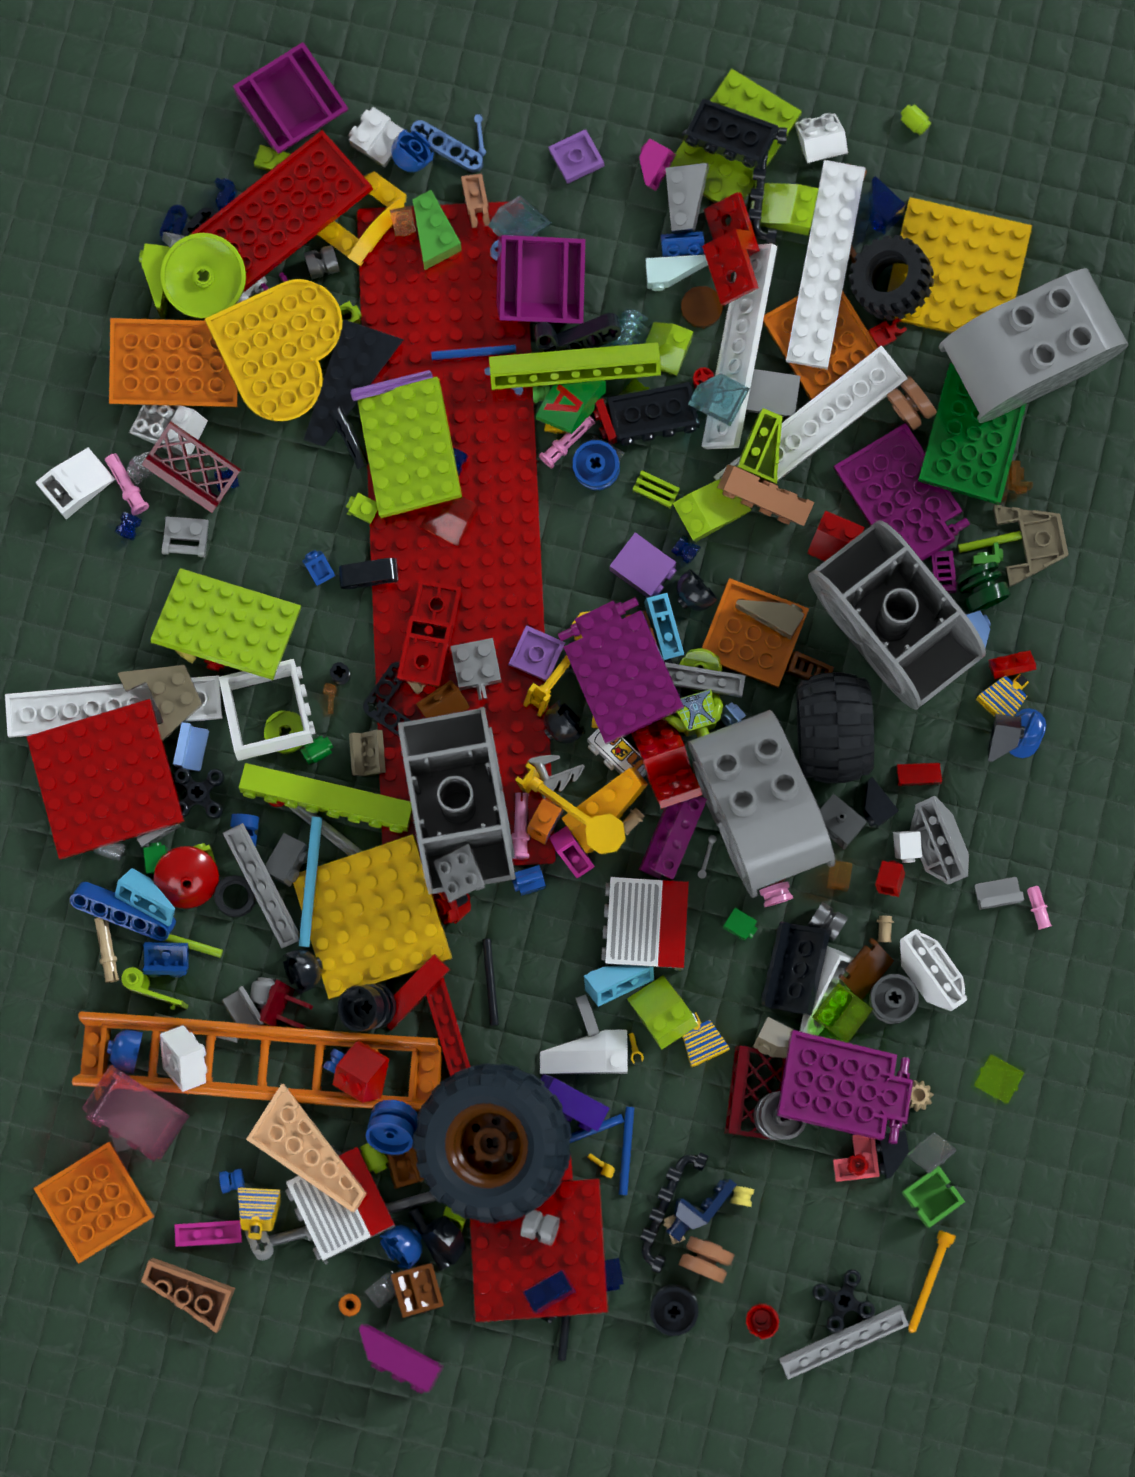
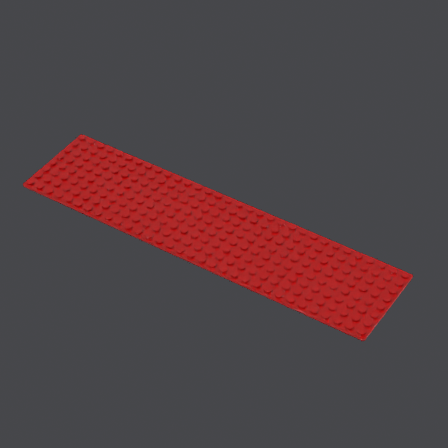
M522 201L488 202L490 225L485 226L483 212L475 213L478 224L474 228H472L466 204L440 205L461 242L462 251L426 270L424 268L414 206L404 207L405 215L403 218L400 217L386 231L372 251L368 252L363 259V264L359 265L362 326L404 339L372 384L428 370L431 371L433 377L439 378L462 497L384 518L379 516L377 510L370 524L371 560L396 558L399 581L372 586L376 684L392 663L400 662L409 616L413 614L419 580L462 587L450 649L446 654L440 687L452 680L459 689L451 646L493 638L501 683L485 686L487 699L483 698L481 691L482 700H478L476 688L460 690L469 705L466 711L485 707L488 727H492L512 835L515 823V793L521 792V802L523 801V793H525L519 788L515 779L519 777L523 780L524 776L529 773L526 768L529 759L551 755L550 739L544 732L546 729L544 725L546 711L539 717L537 715L539 709L531 703L527 707L523 705L532 684L534 683L540 687V685H544L545 681L509 666L511 657L526 625L545 633L533 386L522 387L523 393L521 395H517L512 388L492 390L491 375L485 374V369L490 367L489 357L531 353L530 322L499 320L496 302L497 261L490 254L493 243L501 235L526 236L524 203ZM388 207L364 208L357 211L359 239L374 220ZM516 345V353L432 360L431 353L434 351ZM368 464V498L376 501L370 466ZM438 599L433 600L430 604L433 610H439L443 605L442 601ZM424 656L419 657L416 661L419 667L421 665L426 667L429 663L428 658ZM394 668L392 670L394 672V676L392 677V679H390L389 677H387L386 679L390 680L396 686L397 683L394 682V679L398 674V670ZM404 681L388 705L411 721L425 719L426 717L419 710L416 703L436 691L439 687L426 685L422 692L416 694L409 683ZM388 684L382 685L379 689L382 695H389L392 691L391 686ZM376 694L377 703L379 700L384 703L385 700L380 699ZM390 713L385 716V722L388 725L396 723L397 717L395 714ZM377 722L378 730L383 731L386 773L380 774V795L411 802L400 737ZM551 763L545 764V768L550 777L552 776ZM532 789L528 793L527 828L543 800L542 794L536 793ZM413 813L408 832L396 833L390 831L389 827L382 826V845L414 835L419 849ZM530 837L527 843L529 859L512 858L513 866L553 864L556 860L555 848L550 838H548L544 845Z

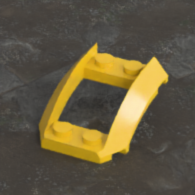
M375 171L364 176L374 189L369 194L388 208L374 220L361 238H357L336 221H333L317 234L360 266L363 264L362 261L368 252L372 251L386 231L400 217L403 218L405 215L404 203H406L407 195Z

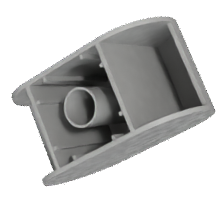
M1084 268L1052 280L979 315L947 336L939 344V349L941 352H947L980 413L977 416L978 422L983 423L1004 415L1083 377L1116 357L1129 344L1090 272Z
M877 520L872 526L808 574L809 582L816 596L831 618L888 688L903 703L914 710L921 707L986 655L983 641L966 614L907 542L890 525L881 520Z
M485 707L409 722H398L403 760L428 894L445 892L434 861L467 844L473 850V856L475 861L478 862L477 866L480 868V874L482 879L485 880L484 884L516 879L512 862L515 854L492 727H488Z
M771 710L688 742L694 771L703 797L707 799L706 804L716 825L719 827L732 863L752 898L757 896V889L826 863L828 867L835 866L833 848L817 803L787 738Z

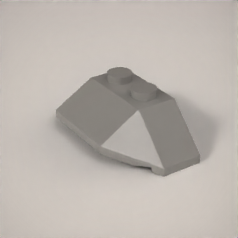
M936 796L916 804L910 831H920L922 858L920 859L925 871L948 885L968 877L969 853L953 814Z

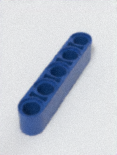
M81 882L70 897V903L74 908L155 940H166L176 925L174 917L171 925L167 926L114 897L115 892L89 882Z

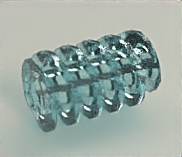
M633 309L623 311L621 314L622 318L619 319L621 336L610 342L609 347L631 345L632 343L638 344L639 341L634 336L642 335L637 329H644L645 325L641 321H648V318Z

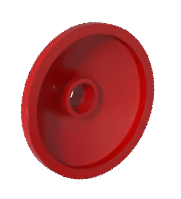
M183 846L168 851L159 859L155 866L153 879L154 884L174 907L194 908L204 904L213 896L219 882V873L215 861L208 853L196 847ZM186 880L191 882L189 885L183 884Z

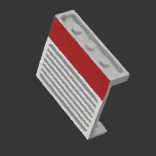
M611 877L610 883H606L605 896H609V904H605L604 917H608V926H603V939H607V946L602 947L601 960H606L605 966L617 964L666 967L683 971L689 882Z
M358 1147L339 1156L367 1193L355 1212H351L300 1176L286 1182L288 1185V1189L285 1190L290 1201L295 1200L298 1207L294 1209L299 1221L304 1220L307 1226L304 1228V1232L308 1240L313 1239L316 1245L313 1251L317 1259H322L325 1264L328 1263L327 1259L385 1230L396 1227Z

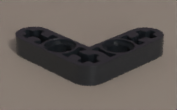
M395 662L388 667L363 704V709L367 716L400 737L399 729L398 731L395 730L398 727V722H401V719L404 722L411 720L388 705L404 682L397 680L396 676L394 682L397 684L395 686L390 680L386 679L387 677L392 679L394 676L392 670L394 668L399 669L400 662ZM388 684L391 686L392 691L389 695H382L379 692L382 685ZM375 694H377V696L380 699L385 700L384 703H382L379 700V702L377 703V711L373 710L372 712H369L370 708L368 704H374L377 700L376 697H373ZM387 714H395L397 717L396 723L388 725L385 722Z

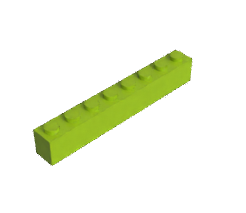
M658 342L489 357L492 390L661 375Z
M245 763L239 784L240 793H243V796L255 799L257 796L273 804L279 801L285 803V806L290 808L300 806L306 808V811L311 813L325 812L327 816L332 818H339V816L347 817V820L353 823L364 821L368 822L369 826L381 828V826L389 827L390 831L396 833L408 832L413 813L410 801Z

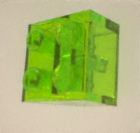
M837 983L812 1018L838 1041L848 1043L873 1008L840 983Z

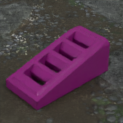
M953 551L936 552L931 555L933 575L939 582L950 581V585L942 586L948 594L956 593L957 585L955 582ZM948 557V561L937 562L936 558ZM949 565V569H938L937 567ZM950 573V577L938 576V574Z

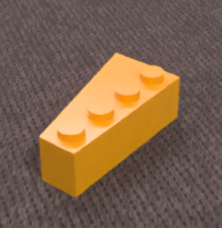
M630 767L576 808L590 818L612 814L620 819L648 784L636 767ZM569 813L562 817V820L585 853L593 852L594 850L587 845L586 825Z

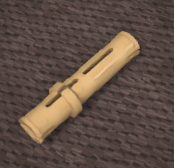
M96 918L94 922L101 953L100 964L103 965L105 983L119 981L116 968L117 957L114 956L109 922Z

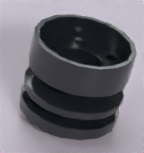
M371 983L352 986L341 994L338 1001L340 1020L345 1027L352 1031L361 1032L385 1027L393 1020L396 1012L394 996L382 984Z

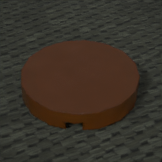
M697 286L691 288L682 299L681 313L683 318L696 328L713 326L722 314L723 305L720 304L717 292L710 287Z

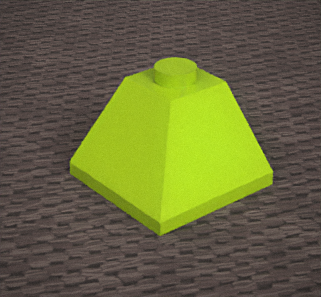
M653 323L645 343L658 342L662 371L675 376L678 375L693 339V331L676 324Z

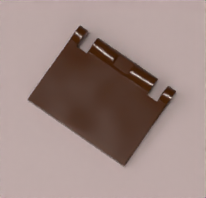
M872 937L869 939V942L873 946L869 948L864 945L844 969L849 975L847 977L842 974L838 976L860 1000L866 996L894 962Z

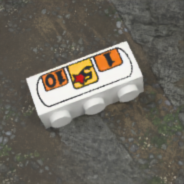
M598 728L588 738V743L590 744L588 748L596 756L600 754L605 759L603 763L611 771L615 769L619 774H622L628 768L636 767L642 777L646 775L640 754L623 737L605 744Z

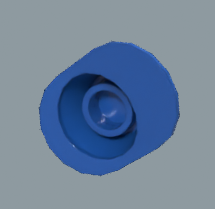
M1028 708L1022 709L1015 715V717H1021V725L1025 726L1023 739H1019L1018 747L1010 751L1012 755L1018 758H1026L1033 755L1038 749L1046 730V721L1043 715L1037 710Z

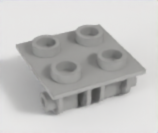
M469 844L434 861L449 902L474 890L478 891L485 888V880L482 879L480 868L477 866L478 862L475 861L473 850H471Z

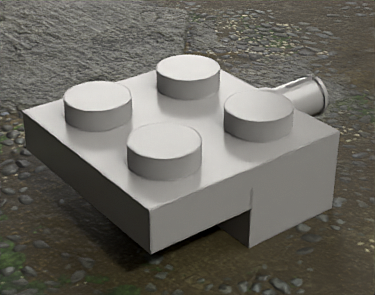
M493 638L451 646L459 690L476 688L478 700H482L481 691L483 698L487 699L485 686L501 683Z

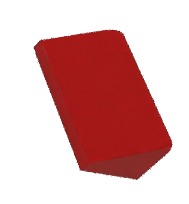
M940 763L897 764L898 786L941 784Z

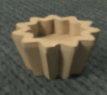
M916 1080L913 1081L909 1109L914 1108L916 1112L920 1108L926 1110V1105L932 1104L930 1098L933 1096V1093L929 1092L931 1087L925 1086L924 1081L920 1083Z

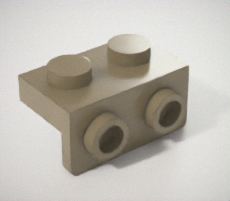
M373 730L365 733H350L352 775L369 777L386 773L383 731Z

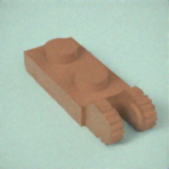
M482 174L462 176L461 182L472 228L477 227L478 224L475 213L483 212L485 226L490 225L489 206Z

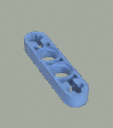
M418 120L412 124L411 132H417L416 128L421 129L423 127L424 132L430 135L428 141L431 147L429 149L471 173H476L482 169L483 159L478 152L425 121ZM420 133L427 139V135ZM435 137H442L444 143L441 146H435L432 140ZM453 147H459L462 152L459 156L454 157L450 154V150ZM476 158L478 165L473 164L470 166L468 159L474 160Z

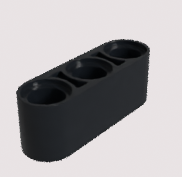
M383 558L339 566L340 588L356 589L399 581L397 559Z

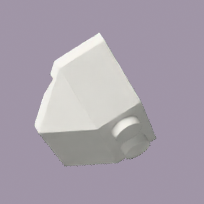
M917 929L900 939L901 966L926 1002L953 1011L967 1001L963 976L938 941L922 934Z

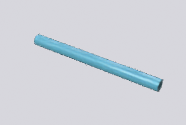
M312 817L299 936V946L309 947L322 817Z

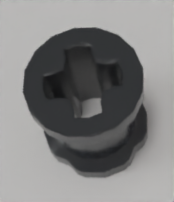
M342 662L333 664L330 669L332 680L338 685L346 684L350 679L348 666ZM342 669L343 671L342 678H339L338 675H335L338 674V670Z

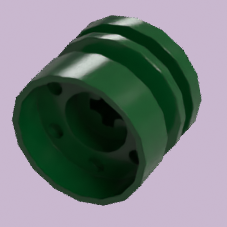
M997 562L977 565L967 570L955 580L957 586L965 585L959 590L960 593H972L965 599V604L970 614L991 608L1011 596L1006 582L995 583L1002 575L1000 571L994 572L998 568Z

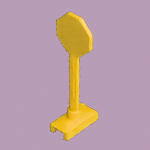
M581 612L577 617H580L588 612ZM574 635L575 641L583 638L582 635H579L577 637H575ZM567 655L544 685L539 687L533 683L528 690L523 705L527 707L531 703L539 709L537 714L539 717L546 711L551 697L550 690L571 664Z
M529 763L526 765L529 773L524 776L523 780L519 777L515 779L523 792L529 793L532 789L536 793H541L586 825L587 845L597 853L606 854L618 851L626 840L624 823L612 814L590 818L545 786L534 766Z

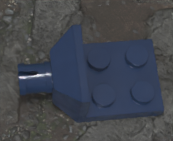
M731 1179L720 1180L713 1189L715 1194L712 1198L707 1197L699 1207L702 1209L701 1212L683 1198L678 1197L674 1211L676 1219L666 1232L680 1242L689 1229L694 1230L707 1224L737 1184Z

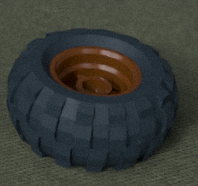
M487 1063L458 1071L443 1080L431 1091L432 1094L422 1104L417 1116L418 1124L416 1131L413 1133V1149H416V1166L420 1177L425 1179L430 1187L429 1192L439 1203H444L452 1209V1213L465 1219L479 1220L480 1223H497L508 1220L512 1221L527 1215L540 1207L554 1194L561 1184V1179L569 1165L571 1131L569 1122L566 1121L562 1111V1104L556 1094L553 1095L545 1087V1083L533 1074L520 1070L519 1067ZM494 1117L501 1119L499 1125H496ZM474 1124H478L480 1126V1130L478 1132L473 1131ZM514 1131L517 1133L515 1140L509 1138L510 1132ZM496 1137L498 1145L492 1146L491 1139ZM471 1145L474 1146L476 1151L474 1154L469 1152V1146ZM508 1153L513 1155L511 1162H508L506 1155ZM487 1160L492 1162V1168L490 1169L485 1166Z

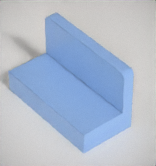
M182 722L173 761L175 767L201 771L209 735L208 729L192 727L190 723Z

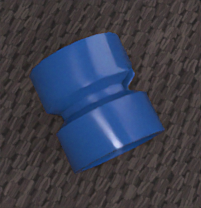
M232 814L230 826L233 828L243 823L256 847L257 835L254 832L258 830L259 817L248 814Z

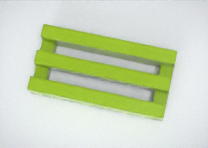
M641 471L632 491L669 508L672 507L680 490L679 487L644 471ZM643 478L673 491V494L644 481ZM640 484L670 498V501L639 488Z

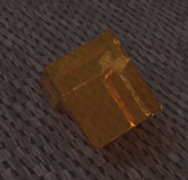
M835 860V866L829 867L826 888L848 891L852 863Z

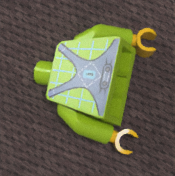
M710 689L681 698L685 708L663 719L679 732H684L686 737L696 734L697 738L709 734L708 730L715 728L716 723L721 718L723 703L719 694L712 693Z

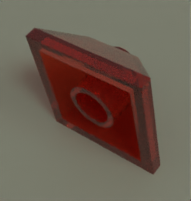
M462 496L461 498L431 505L420 527L458 546L478 510L477 504Z

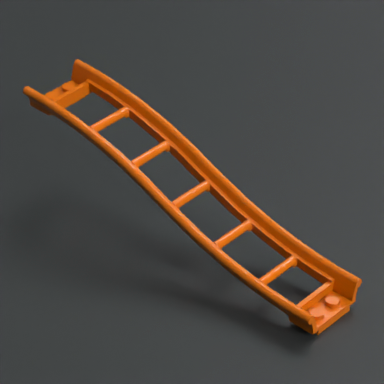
M80 1011L79 1020L85 1025L81 1072L73 1077L72 1085L271 1101L279 1087L267 1086L266 1082L269 1045H271V1041L316 1045L312 1090L287 1088L298 1103L372 1109L376 1103L383 1100H397L410 1105L416 1112H419L422 1104L432 1094L431 1091L440 1084L442 1047L438 1044V1038ZM183 1025L194 1035H206V1056L204 1062L207 1067L206 1083L184 1092L180 1090L171 1078H159L157 1073L160 1034ZM111 1029L152 1031L148 1077L107 1074L109 1055L107 1048ZM217 1036L261 1040L257 1085L212 1082L214 1045ZM360 1041L377 1052H380V1050L412 1052L408 1097L382 1095L380 1099L362 1103L347 1093L322 1091L321 1078L325 1046L351 1048L355 1042Z

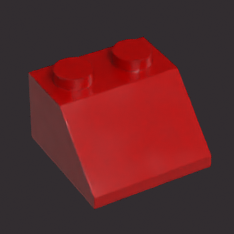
M825 510L807 554L825 562L863 533L865 527Z
M357 1041L336 1065L333 1085L362 1103L380 1099L382 1097L389 1058L364 1043Z

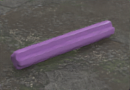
M428 370L351 390V397L353 401L389 392L396 387L433 378L431 371Z

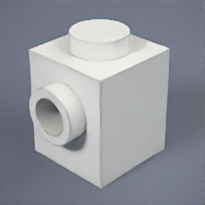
M920 831L893 832L895 858L902 859V863L915 862V858H922Z

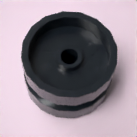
M668 1284L660 1288L654 1295L650 1306V1317L654 1326L661 1333L669 1336H680L689 1332L696 1324L699 1315L698 1301L695 1294L689 1288L680 1284ZM673 1305L678 1306L677 1310L679 1311L677 1313L671 1312L670 1309H672Z

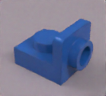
M311 551L302 560L317 586L336 576L321 551Z

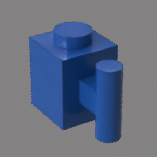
M539 865L515 872L516 879L512 880L515 892L520 891L521 896L546 888Z

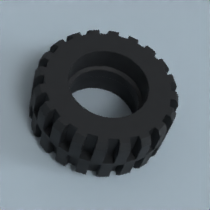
M890 235L883 236L882 240L878 238L872 240L873 243L868 246L866 244L862 247L863 251L861 254L857 253L854 258L856 263L851 264L850 270L853 274L849 275V282L852 284L850 287L852 293L865 310L871 315L874 314L876 318L884 319L885 317L887 320H895V317L899 319L906 318V314L910 313L912 315L917 312L915 309L918 306L922 307L926 303L924 301L925 297L929 298L932 292L929 287L934 285V279L932 278L934 272L930 265L931 263L921 248L909 238L904 239L899 235H895L892 238ZM897 263L908 265V274L901 286L890 292L875 290L877 277L883 269Z

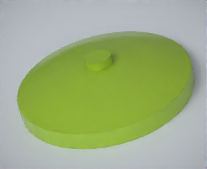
M196 233L180 239L168 250L161 266V285L167 299L178 311L193 318L205 319L237 304L246 284V270L241 255L230 242L214 234Z

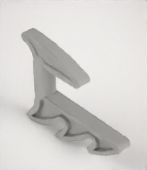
M545 755L529 759L528 763L536 767L540 779L552 791L560 782L558 791L561 792L572 775V782H575L585 767L582 764L549 777L545 764L558 760L560 756Z

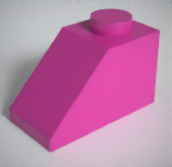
M650 138L642 146L639 159L645 184L656 191L666 174V168L670 167L676 154Z
M567 826L549 837L555 850L576 878H579L595 867Z

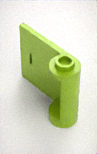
M131 967L123 972L122 983L132 992L173 1005L172 1007L170 1006L172 1010H175L176 1006L188 1009L189 1005L181 1000L149 991L150 979L138 968Z

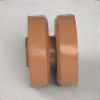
M908 376V379L901 384V388L906 394L905 396L899 389L895 388L886 397L901 420L905 421L914 431L922 425V420L917 411L926 419H930L937 411L917 383Z
M690 1236L686 1247L688 1250L696 1253L697 1257L683 1254L678 1265L723 1284L727 1273L724 1269L715 1265L716 1263L725 1266L731 1265L734 1254L723 1250V1247L705 1239L703 1241Z

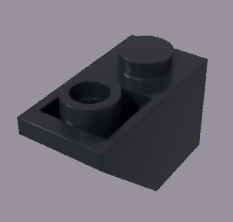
M906 1130L899 1131L897 1144L889 1143L890 1133H886L882 1141L875 1140L876 1151L881 1153L882 1161L879 1162L880 1174L884 1175L885 1179L893 1176L909 1153Z

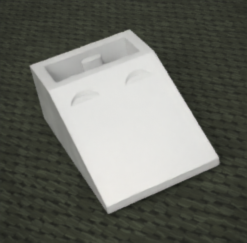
M143 405L130 433L156 444L171 421L199 440L208 420L197 411L184 406ZM170 429L168 432L169 442L180 441L178 433ZM181 444L171 446L173 453L183 455ZM185 444L187 455L192 454L195 448L194 444Z
M86 448L52 468L36 481V484L63 517L68 519L111 484L115 478L93 452Z

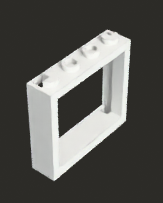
M294 659L280 662L274 680L292 676L304 731L243 745L232 690L272 680L245 671L219 677L233 748L238 761L313 743L312 734L316 733L313 721L309 722L308 720L311 710L309 703L304 702L303 697H307L305 685H300L299 680L303 678L301 667H296Z

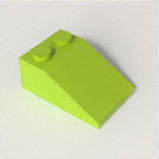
M765 183L760 226L809 236L819 188L799 184ZM754 201L751 203V208H754Z
M144 244V250H140L139 262L142 264V269L144 270L160 318L165 319L168 299L161 285L160 272L163 259L170 247Z
M721 478L673 503L692 540L695 542L752 511L750 507L741 504L742 499L735 496L733 500L722 495L723 490L717 488Z
M663 975L627 998L661 1050L698 1026L689 1008Z

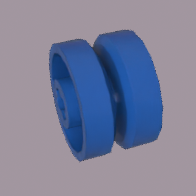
M591 440L583 443L576 450L573 457V470L577 480L584 487L590 490H603L610 487L617 480L620 473V462L615 449L610 444L601 440ZM599 463L601 467L593 469V464Z
M383 1100L376 1103L372 1108L366 1131L367 1142L375 1150L385 1154L399 1155L408 1152L412 1148L413 1133L416 1131L418 1124L417 1112L410 1105L402 1101Z

